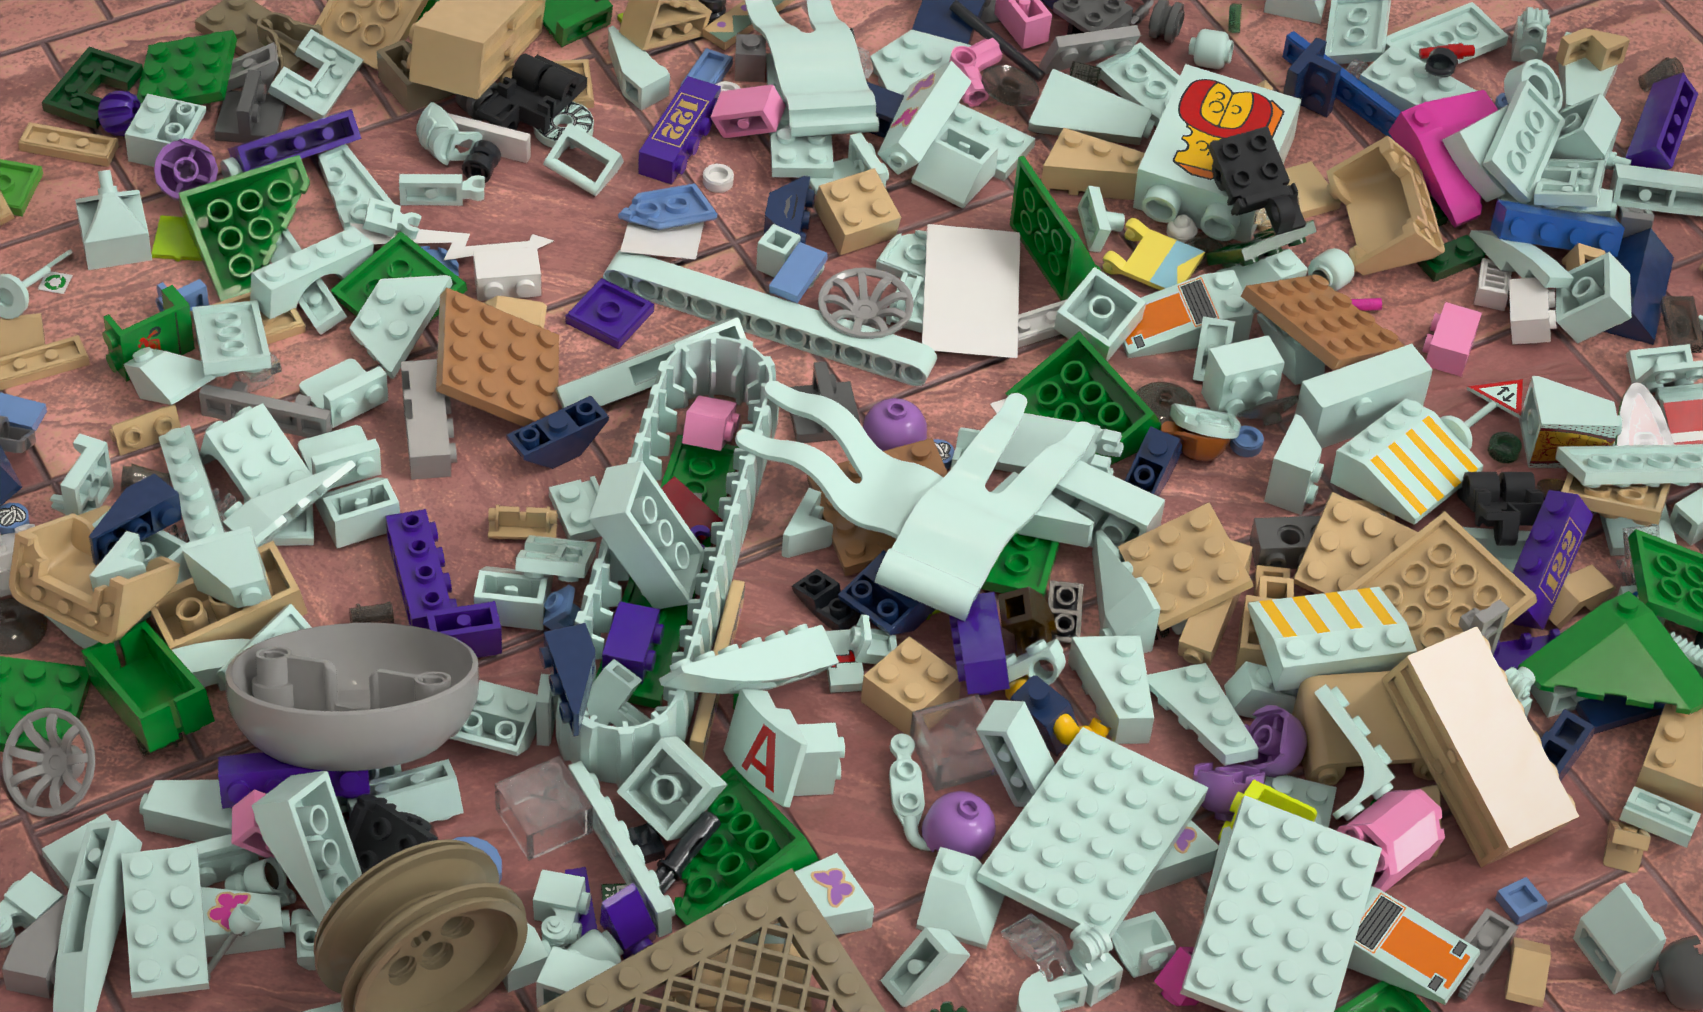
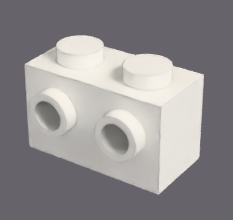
M537 247L473 252L474 278L478 301L490 300L496 296L512 298L541 296V271Z
M1536 277L1509 279L1512 345L1551 342L1550 329H1557L1556 311L1550 310V308H1556L1555 289L1545 288Z

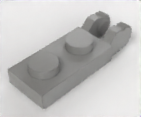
M1488 908L1485 909L1463 939L1480 950L1479 957L1467 973L1469 977L1462 983L1459 989L1458 996L1465 1001L1475 989L1478 981H1483L1516 935L1519 927Z

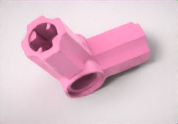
M993 38L984 39L970 47L957 46L952 50L949 62L952 61L971 80L970 86L962 96L963 102L967 103L969 107L979 106L989 97V91L980 71L1000 62L1003 55L999 43Z

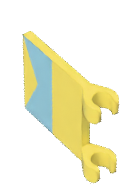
M1130 218L1125 225L1127 228L1125 238L1130 241H1140L1127 262L1117 253L1108 251L1103 257L1105 263L1102 266V270L1108 274H1122L1158 290H1163L1189 280L1203 259L1205 251L1153 231L1138 219Z

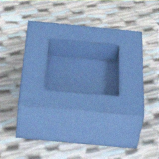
M1527 877L1498 890L1495 900L1516 925L1545 912L1548 902Z

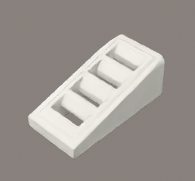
M1482 258L1473 305L1504 311L1508 300L1509 279H1511L1512 271H1501L1492 260Z

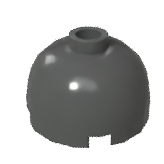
M1697 935L1671 942L1662 950L1658 958L1659 970L1652 971L1657 993L1665 992L1671 1004L1687 1011L1703 1010V954H1699L1698 948H1694V945L1701 944Z

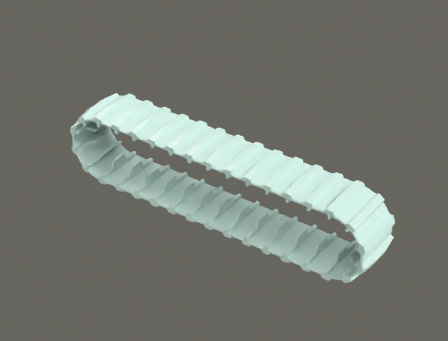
M706 333V336L689 342L682 340L675 344L673 353L667 361L660 362L655 385L652 386L648 405L644 410L639 433L636 434L632 454L627 464L643 461L654 479L661 480L662 460L658 459V457L669 455L670 436L666 433L676 432L677 411H674V409L687 407L688 400L699 395H708L710 398H714V395L736 398L738 405L745 402L748 405V421L753 424H742L741 429H748L774 439L778 425L779 406L767 399L763 393L767 382L776 381L775 364L771 357L763 356L753 347V342L742 337L737 340L721 337L719 333ZM735 448L733 468L738 470V472L727 473L726 493L730 494L731 497H720L718 516L723 519V522H713L711 526V543L715 544L716 547L704 549L703 568L707 569L708 573H697L695 593L700 595V599H689L687 619L692 621V625H684L680 628L679 646L684 647V652H673L672 664L685 658H689L691 663L695 662L694 658L711 651L715 641L719 621L722 617L726 598L767 464L766 459L755 456L741 448ZM603 538L598 558L595 559L589 585L586 586L583 595L581 611H578L574 625L586 623L595 647V659H602L605 639L601 637V633H609L613 622V612L609 611V607L618 606L619 601L621 602L622 586L618 585V581H626L630 577ZM595 665V675H594L593 683H594L595 680H596V665ZM664 686L663 699L668 701V706L656 707V710L651 713L650 721L629 727L628 721H622V727L598 723V716L594 714L589 719L586 706L579 736L573 737L569 723H562L558 706L561 700L559 695L554 696L556 739L559 752L564 761L570 760L572 763L582 761L589 773L593 772L598 780L615 783L620 788L661 738L678 736L685 742L699 692Z

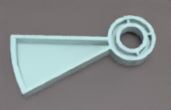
M1529 60L1509 70L1504 80V91L1508 105L1442 140L1461 173L1486 202L1506 193V189L1486 169L1483 162L1518 84L1529 80L1557 112L1561 109L1563 92L1560 81L1552 68L1541 60Z

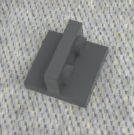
M248 69L243 90H230L226 92L214 131L215 140L246 143L281 131L288 104L271 94H266L267 86L262 83L261 71Z
M815 362L813 364L812 385L790 387L799 392L816 394L834 400L845 407L860 423L851 382L836 383L835 375L829 374L827 362ZM790 413L796 442L811 443L836 440L830 432L817 422Z

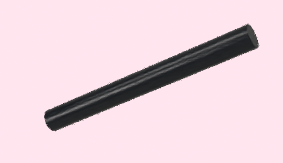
M956 0L952 3L949 9L985 39H995L999 43L1001 52L1037 82L1042 80L1045 76L1043 70L959 1Z

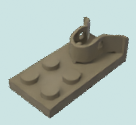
M223 0L195 19L196 30L204 35L233 30L237 37L234 53L238 56L274 42L277 46L279 62L274 78L277 77L284 66L296 73L309 64L297 57L295 53L311 29L323 36L322 27L319 24L312 25L295 21L285 14L271 12L253 0Z

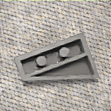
M437 359L401 362L403 406L411 480L451 477V463H457L456 444L449 443V438H454L453 418L447 419L446 415L451 414V401L449 396L436 391Z

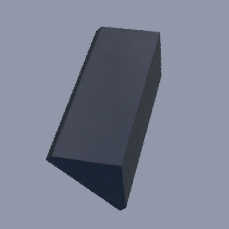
M1649 228L1622 238L1618 257L1615 258L1630 273L1631 319L1603 332L1654 345L1674 257L1655 232Z

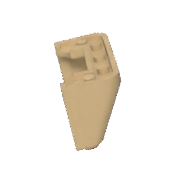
M1386 136L1326 171L1329 180L1327 188L1333 199H1339L1346 205L1357 244L1349 249V257L1353 262L1355 273L1359 272L1362 275H1368L1433 259L1445 252L1423 173L1416 159L1392 138Z
M74 513L15 533L9 578V588L13 597L21 604L100 643L108 644L121 639L176 585L180 564L160 556L148 562L145 573L130 579L120 575L110 579L109 586L102 585L96 587L93 592L89 575L99 564L95 565L93 563L89 535L95 528L88 520Z
M1390 671L1317 675L1305 679L1300 684L1292 715L1300 720L1307 735V747L1301 760L1306 780L1332 786L1344 776L1346 767L1363 766L1362 759L1355 747L1314 693L1325 684L1330 689L1336 686L1340 689L1350 703L1345 707L1346 711L1352 719L1359 715L1371 731L1366 738L1374 748L1379 744L1383 747L1393 761L1390 764L1412 763L1413 773L1417 777L1425 780L1434 779L1382 681V678Z

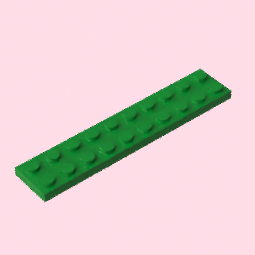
M678 434L660 487L662 488L675 476L691 492L702 493V502L718 515L720 497H729V494L726 493L727 473L737 472L733 468L734 450L740 447L725 444L722 450L719 451L683 444V435ZM711 536L702 544L705 545V548L713 547ZM702 564L700 573H704V572H705V568H703V564ZM630 576L621 602L653 608ZM694 590L692 599H696V597H697V594L695 593V590ZM688 604L660 609L659 624H664L665 628L661 645L655 644L653 649L656 651L654 669L652 672H646L643 684L638 685L628 699V703L651 708L662 706L664 686H661L659 678L671 672L669 666L672 665V654L680 650L681 626L688 625L689 622L687 619ZM602 660L596 674V679L602 672Z

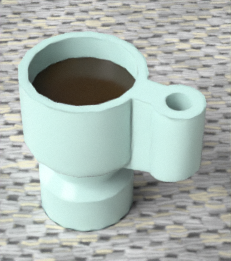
M273 857L248 865L244 872L230 875L225 880L226 890L280 896L281 908L296 901L294 891L286 885L284 870Z

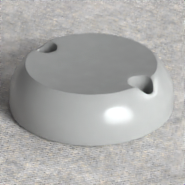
M387 623L325 625L284 633L261 641L242 651L227 667L226 697L231 716L240 731L256 748L271 758L289 765L315 770H371L396 766L423 758L436 751L450 737H454L468 720L477 702L480 679L477 656L469 646L454 637L430 629Z

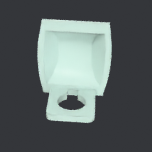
M431 102L424 109L416 127V134L420 144L445 165H448L449 161H465L467 156L470 155L471 148L464 153H460L455 148L456 144H461L463 141L470 139L473 146L475 142L482 140V135L479 132H459L458 127L448 113L434 102Z
M1155 911L1122 921L1111 937L1120 960L1133 978L1163 969L1176 952V945L1170 933Z

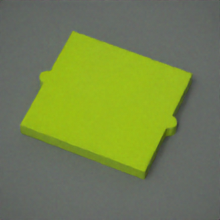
M160 215L152 249V258L175 259L176 262L181 260L202 261L184 217Z

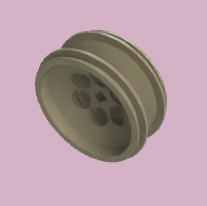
M452 839L421 843L402 850L376 864L351 883L334 901L324 915L315 935L314 956L316 972L329 989L341 994L343 1012H467L501 983L521 955L528 932L525 907L512 889L499 884V873L496 864L483 850L467 842Z

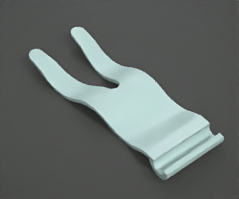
M745 0L746 9L753 27L764 36L770 48L779 86L789 109L791 137L878 132L879 121L878 117H876L875 96L866 82L854 36L850 28L838 19L830 0H807L809 22L814 30L811 33L801 32L795 26L786 23L777 12L772 0Z
M778 381L766 383L763 390L765 397L792 414L817 422L830 432L839 442L862 481L857 484L853 483L829 456L810 445L796 441L771 439L748 429L739 430L735 437V442L741 449L766 460L790 464L805 472L821 488L832 506L851 523L867 530L887 534L896 539L918 501L929 489L943 479L941 475L929 468L916 463L901 461L884 453L869 438L858 420L845 407L834 400L816 394L799 392Z
M1019 393L1010 394L1001 410L979 432L946 476L929 489L918 501L894 545L888 549L876 575L875 583L965 621L973 601L976 600L1000 553L1013 535L1031 520L1066 473L1084 455L1095 433L1094 427L1088 422L1076 423L1064 439L1040 453L1003 491L991 493L985 488V484L1017 430L1027 405V399L1024 395Z

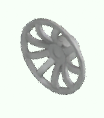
M853 268L833 275L822 286L818 298L819 311L823 319L832 328L845 335L862 339L882 338L901 330L910 320L914 307L912 294L904 282L888 272L873 268ZM866 276L881 279L871 297L867 293ZM858 277V297L844 279ZM889 284H893L900 291L892 293L879 301ZM833 286H837L846 295L847 300L838 295H828V292ZM896 301H905V312L895 307L887 308ZM835 303L844 310H838L830 315L826 304ZM894 316L900 320L888 328L883 318ZM842 318H849L848 320L854 322L853 329L846 328L837 321ZM862 325H866L879 331L861 332Z
M58 708L37 709L18 721L10 732L3 752L2 768L7 789L14 801L22 809L33 815L53 817L64 814L76 807L89 790L95 770L93 742L83 723L70 712ZM47 717L46 732L49 741L41 737L35 730L32 722ZM58 718L66 720L73 725L64 734L62 740L59 738L56 729ZM23 731L35 746L40 749V752L29 751L15 746ZM78 734H80L85 745L86 753L84 754L77 746L71 745L73 739ZM13 756L37 762V766L13 775ZM85 763H87L86 774L81 784L76 779L82 774ZM41 776L42 778L30 790L26 799L17 785L28 779ZM65 782L76 794L62 805L59 794L60 787ZM50 786L49 799L52 808L36 806L41 793Z

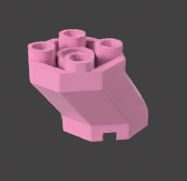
M1421 789L1387 792L1347 825L1339 826L1337 829L1338 832L1382 848L1371 886L1383 892H1386L1421 862L1430 860L1445 839L1444 828L1440 829L1439 819L1442 818L1441 807Z

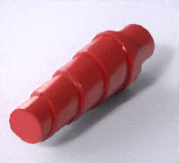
M1462 42L1419 49V57L1421 59H1427L1430 52L1438 47L1451 50L1457 56V59L1475 55V46L1463 45Z

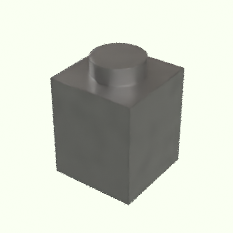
M736 34L735 81L765 82L766 39L763 35Z

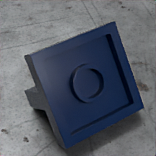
M1316 37L1288 69L1283 94L1301 99L1300 106L1327 118L1333 110L1342 67L1324 59L1327 42Z

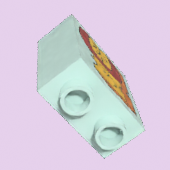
M1185 64L1139 165L1133 208L1142 210L1151 219L1163 223L1173 221L1177 216L1185 214L1196 223L1197 228L1202 229L1206 235L1215 240L1228 241L1234 239L1241 242L1251 241L1264 208L1232 216L1231 210L1234 205L1228 206L1226 191L1219 190L1214 181L1212 173L1213 159L1208 146L1210 142L1268 126L1284 164L1295 137L1301 99Z

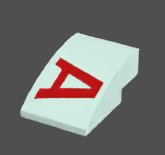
M741 688L723 750L736 770L756 789L781 806L790 807L808 743L790 709L776 708L768 691Z

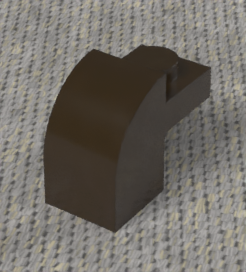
M1028 586L998 595L1001 627L1014 634L1017 657L1027 653L1026 648L1039 640L1044 639L1046 643L1052 641V634L1057 633L1055 619L1047 601L1039 592ZM1039 660L1040 665L1050 663L1047 660Z

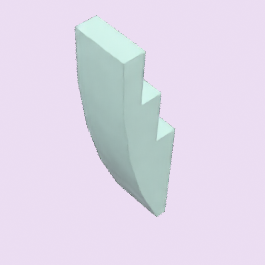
M1471 230L1469 234L1501 271H1516L1522 278L1536 277L1545 288H1569L1574 279L1556 260L1532 244L1499 239L1492 231Z

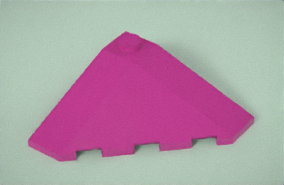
M1485 90L1432 100L1404 110L1399 114L1388 131L1394 141L1416 159L1423 173L1427 189L1454 228L1472 221L1481 215V195L1461 173L1442 140L1498 110Z

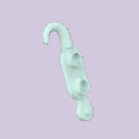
M897 734L890 742V750L897 759L893 762L889 771L892 808L904 827L907 841L919 850L931 851L918 832V824L924 811L925 800L920 766L911 759L915 742L907 734Z

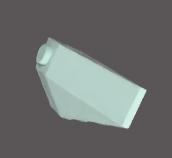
M350 460L250 499L244 505L238 501L224 513L227 519L223 521V527L229 532L250 526L257 547H260L352 472L356 465Z
M1103 530L1096 531L1092 556L1101 629L1099 635H1141L1143 653L1151 652L1153 650L1161 608L1147 582L1142 577L1135 578L1132 575L1133 566L1129 561L1121 562L1119 549Z

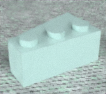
M1141 635L1072 637L1068 664L1072 671L1075 670L1080 677L1082 688L1086 695H1090L1096 705V713L1103 725L1111 728L1108 734L1112 741L1117 744L1149 743L1154 713Z

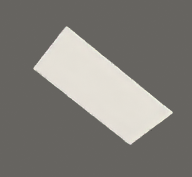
M934 224L927 225L922 344L930 346L934 351L1008 358L1018 357L1020 232Z

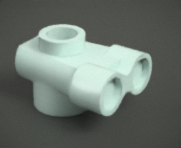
M297 909L291 914V931L296 933L297 963L307 970H316L314 939L320 924L311 911Z

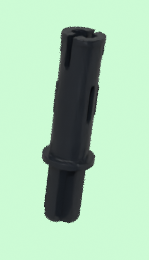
M704 811L664 860L661 859L657 862L658 868L655 873L663 895L675 881L679 882L682 879L681 874L721 826L719 819L712 813Z

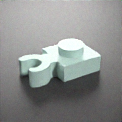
M370 197L363 229L394 237L395 232L399 231L410 239H416L419 232L417 227L422 216L413 212L402 214L400 213V205Z

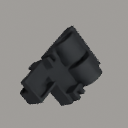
M526 53L522 54L513 67L512 78L504 77L503 83L499 82L497 84V92L477 109V116L489 121L490 124L516 131L521 121L546 133L550 129V117L554 119L587 87L588 77L538 54L535 57Z
M1268 126L1210 142L1208 149L1213 159L1212 173L1214 181L1219 190L1226 191L1228 206L1234 205L1231 210L1232 216L1265 208L1275 235L1306 226L1298 205V189L1295 183L1288 185L1290 182L1289 176Z
M1465 472L1462 487L1457 490V497L1475 513V525L1480 527L1481 524H1484L1486 527H1494V539L1497 546H1515L1517 544L1519 526L1534 525L1542 507L1544 495L1543 492H1540V489H1536L1535 477L1532 472H1501L1499 476L1497 472Z
M358 795L349 820L343 817L362 874L384 859L402 850L421 843L437 840L438 837L430 833L431 824L417 815L398 812L395 810L397 807L395 804L387 803V799L377 798L374 795Z

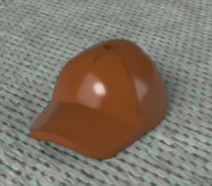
M1166 421L1161 426V431L1180 438L1183 448L1182 452L1189 459L1212 461L1225 451L1230 442V439L1210 437L1186 430L1173 421Z

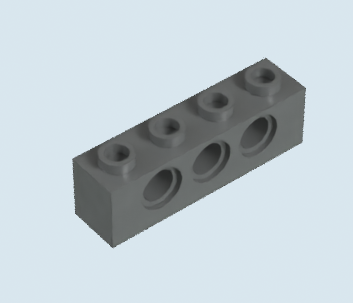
M1320 516L1254 518L1249 541L1253 547L1252 554L1255 568L1257 565L1297 569Z

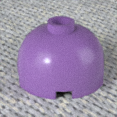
M187 138L173 141L164 146L156 157L154 165V176L157 185L165 195L179 201L178 193L214 182L218 173L217 163L210 149L197 140Z
M890 398L878 402L869 410L863 422V429L873 443L882 451L926 440L927 423L923 413L912 402L904 399Z
M1266 705L1252 714L1257 718L1252 722L1251 726L1245 724L1259 749L1258 759L1244 761L1247 766L1260 769V773L1265 772V777L1276 778L1277 776L1291 773L1300 764L1307 747V735L1300 720L1288 711L1276 705Z
M1214 762L1196 764L1193 771V780L1208 787L1205 800L1201 806L1208 811L1215 812V818L1218 820L1232 821L1235 813L1229 811L1237 792L1239 791L1244 794L1253 779L1264 784L1265 772L1260 773V769L1255 767L1231 764L1213 769Z
M965 791L950 792L938 798L931 805L922 823V836L927 847L932 852L935 849L939 852L940 847L974 856L978 860L988 851L996 832L995 818L990 806L981 797Z

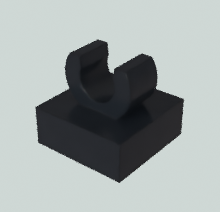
M648 822L644 825L628 829L630 841L633 846L638 845L640 847L645 864L665 858L666 849L657 831Z

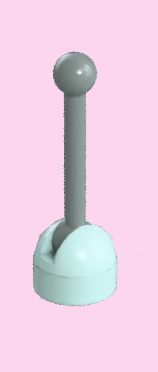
M239 903L232 911L228 919L229 928L232 932L208 963L209 981L211 978L210 973L237 936L245 937L251 935L262 923L261 916L251 907Z

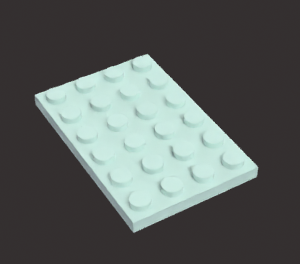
M1082 727L977 874V881L1073 930L1078 925L1087 923L1091 928L1100 926L1111 938L1205 800L1208 787Z
M1244 796L1237 812L1180 994L1226 1012H1334L1382 848L1251 797Z

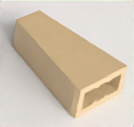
M1230 539L1249 574L1253 547ZM1241 593L1188 618L1179 640L1178 655L1183 656L1189 663H1206L1210 666Z

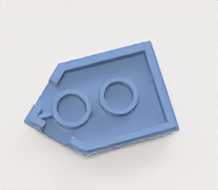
M693 183L638 193L632 199V204L628 208L625 207L618 214V218L629 223L662 230L712 221L717 218V213L698 186Z

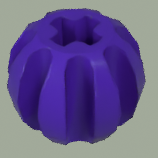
M128 91L108 93L101 99L98 106V117L104 130L114 136H125L141 103L136 95Z

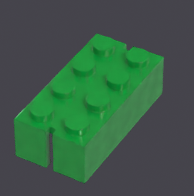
M146 621L134 625L118 640L126 664L124 667L120 665L114 642L108 644L98 642L81 650L92 685L150 753L179 739L178 734L181 732L187 735L215 721L205 687Z

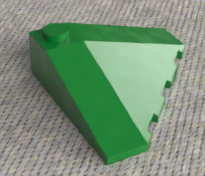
M300 155L178 193L180 210L220 302L251 292L252 272L269 265L277 250L276 243L282 231L287 230L296 213L295 206L302 194L307 192L310 186V180Z
M1630 591L1602 603L1518 665V669L1526 667L1534 674V685L1540 691L1554 693L1555 686H1563L1577 689V697L1603 701L1604 694H1612L1626 697V705L1653 709L1654 702L1673 704L1676 706V713L1688 715L1703 708V678L1653 611Z
M734 766L720 776L728 785L712 802L707 811L719 819L721 826L682 873L681 880L687 885L683 899L682 897H675L674 907L675 914L686 926L791 868L796 872L820 861L806 837L762 792L749 783Z

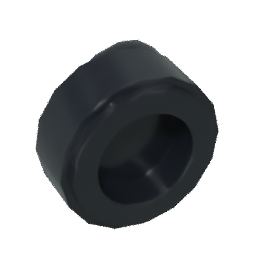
M1435 48L1427 58L1425 70L1434 76L1449 77L1454 73L1458 65L1457 56L1447 48Z

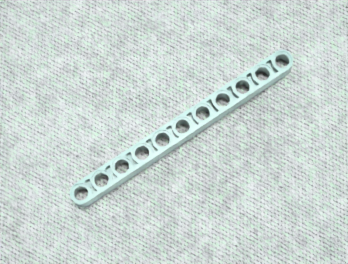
M619 250L603 274V279L650 302L715 323L739 317L744 332L911 386H922L925 384L937 360L935 351L925 344L894 334L874 339L851 337L832 328L823 319L819 310L643 254L620 252ZM844 318L837 321L842 326L853 329V321ZM862 325L861 332L879 331L866 325Z

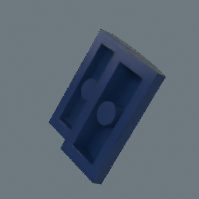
M922 0L912 30L969 45L975 31L949 9L956 0ZM987 0L957 1L981 19Z

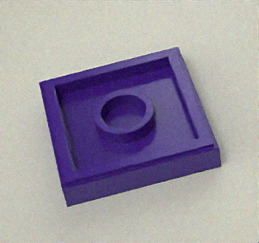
M601 278L565 315V323L619 350L654 312V303Z

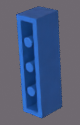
M1497 200L1490 229L1499 239L1567 250H1572L1577 243L1604 250L1605 254L1610 252L1614 257H1618L1625 227L1615 218L1560 209H1547L1541 206Z

